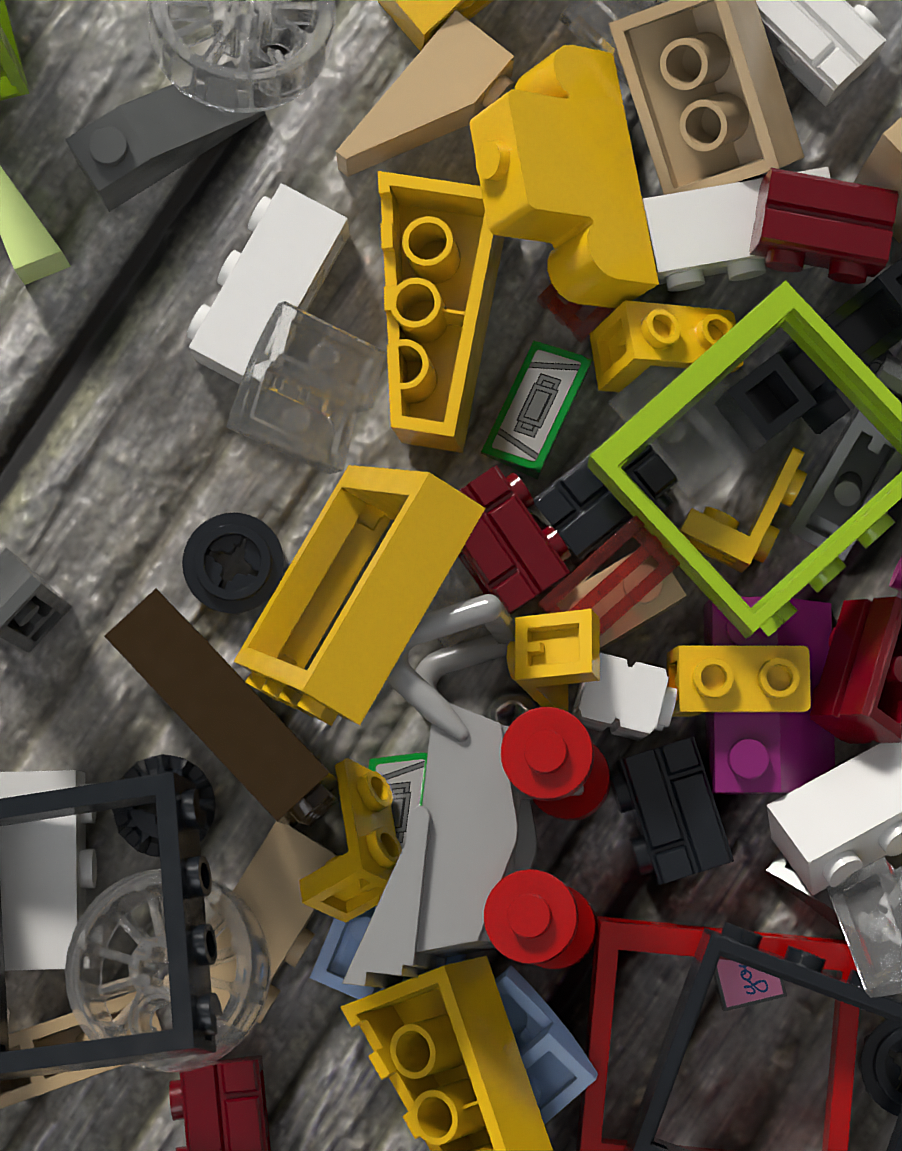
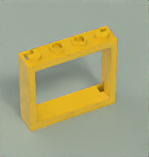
M348 465L233 661L250 671L245 683L272 699L280 701L293 709H298L330 726L333 725L337 716L361 725L484 512L485 507L430 472ZM390 520H394L386 536L384 537L382 543L380 544L375 555L373 556L368 567L366 568L361 579L359 580L354 591L352 592L347 603L345 604L340 615L338 616L333 627L331 628L329 634L327 635L322 646L317 652L315 658L310 664L308 670H305V666L307 665L309 659L311 658L316 647L321 641L323 635L328 629L330 623L335 617L337 611L342 605L344 599L349 593L351 587L356 581L358 575L363 569L365 563L367 562L369 556L371 555L376 544L381 538L383 532L388 526Z

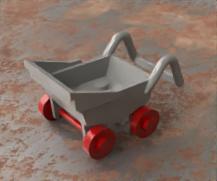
M485 594L425 613L387 678L388 683L426 720L431 722L422 806H415L409 811L405 845L342 984L388 988L401 983L403 977L418 978V975L446 965L447 957L494 948L504 956L517 962L534 964L545 969H565L585 958L595 942L597 920L588 900L578 891L566 886L553 875L540 870H532L537 856L538 839L531 799L543 812L559 820L575 821L592 815L603 805L611 787V771L605 756L593 744L584 725L574 715L563 709L555 707L534 708L521 714L510 726H504L496 721L447 702L437 690V683L443 675L507 655L508 643L515 641V622L500 599L495 595ZM482 624L491 633L437 650L426 656L419 663L416 670L408 663L409 651L418 644Z

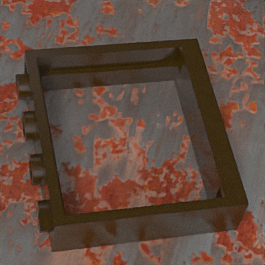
M157 588L104 635L277 822L295 827L298 823L311 827L338 801L331 793L338 786L337 779Z

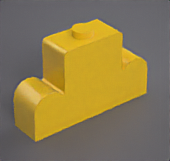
M563 45L518 78L515 89L508 91L469 122L487 225L490 232L497 236L551 243L554 250L550 252L547 259V272L552 285L566 300L582 305L617 308L625 300L632 301L659 285L614 55L610 52L576 45Z

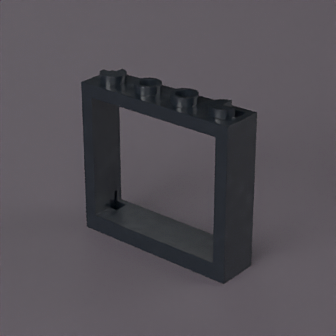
M168 772L0 799V826L156 803L173 1028L171 1030L9 1051L0 890V1081L216 1053L215 1035L218 1034L216 1016L223 1014L220 1000L215 992L212 993L210 965H214L217 959V941L213 927L209 923L206 924L204 897L209 896L211 893L212 876L206 857L201 856L199 829L205 827L207 817L206 811L200 809L199 791L196 789L194 782L175 772Z
M725 922L722 933L704 927L624 1151H691L656 1138L655 1135L720 956L901 1024L902 1001L886 995L890 983L851 969L848 979L844 980L823 972L826 959L788 945L783 957L759 948L763 936L742 927ZM902 1107L886 1151H902Z

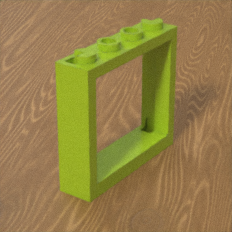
M786 280L590 455L587 465L746 639L759 627L768 637L798 611L789 601L807 584L818 593L846 567L838 556L857 539L866 549L895 523L886 512L902 498V471L750 608L629 477L623 468L779 328H782L902 455V403Z

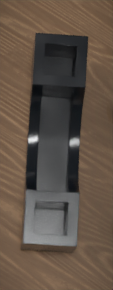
M902 258L824 319L828 326L866 366L902 340ZM794 341L729 388L714 405L753 454L832 394L838 387Z

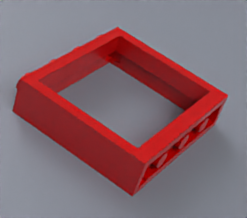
M597 916V934L594 944L585 1054L597 1071L598 1076L592 1084L581 1092L576 1151H624L627 1140L602 1138L618 950L694 957L704 927L718 933H722L723 928ZM752 931L763 936L759 948L784 957L788 945L826 959L823 969L836 970L837 977L844 980L848 979L851 969L863 973L865 946L854 940ZM721 956L719 958L721 960H729ZM836 999L834 1003L822 1151H848L860 1008ZM677 1145L691 1151H733Z

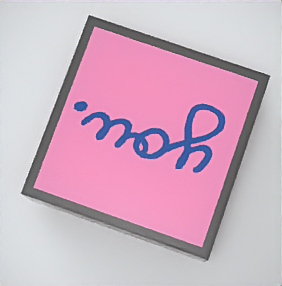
M719 959L714 972V979L723 1011L787 996L783 979L732 960Z

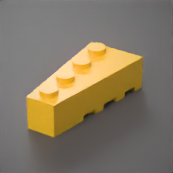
M378 171V189L381 197L382 223H380L381 248L384 253L385 286H383L384 309L387 315L388 332L387 363L391 428L401 443L463 453L505 237L494 235L488 228L481 186Z
M487 955L441 966L418 975V978L413 977L340 1006L350 1026H360L374 1052L368 1057L381 1080L390 1079L408 1110L402 1117L415 1139L422 1138L430 1151H553Z

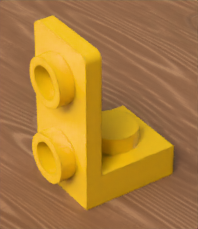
M625 300L589 334L598 391L621 392L650 366L688 368L736 325L734 313L723 309ZM743 362L740 363L732 372L738 370L743 365Z
M793 447L787 453L747 535L737 530L740 524L738 520L725 512L707 506L704 508L703 513L691 508L685 516L679 531L700 553L741 573L751 564L753 559L763 564L780 529L770 525L780 503L791 507L806 479L807 473L798 469L805 452Z
M593 609L515 617V641H510L507 646L508 670L511 678L541 707H555L568 712V684L600 681V618Z
M677 646L667 652V676L669 677L667 686L677 689L672 717H694L704 712H805L811 707L809 649L806 646Z
M345 758L335 765L348 852L329 859L323 867L299 880L302 904L345 923L378 905L402 852L395 832L391 809L393 796L386 779L378 772L372 771L349 758Z

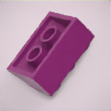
M764 596L741 598L751 608ZM791 598L789 601L798 610L769 637L759 627L747 639L710 599L703 605L704 646H806L809 649L811 707L808 711L705 712L706 775L713 795H786L835 768L834 735L812 721L809 716L812 709V694L814 688L820 682L829 651V637L832 631L831 603Z

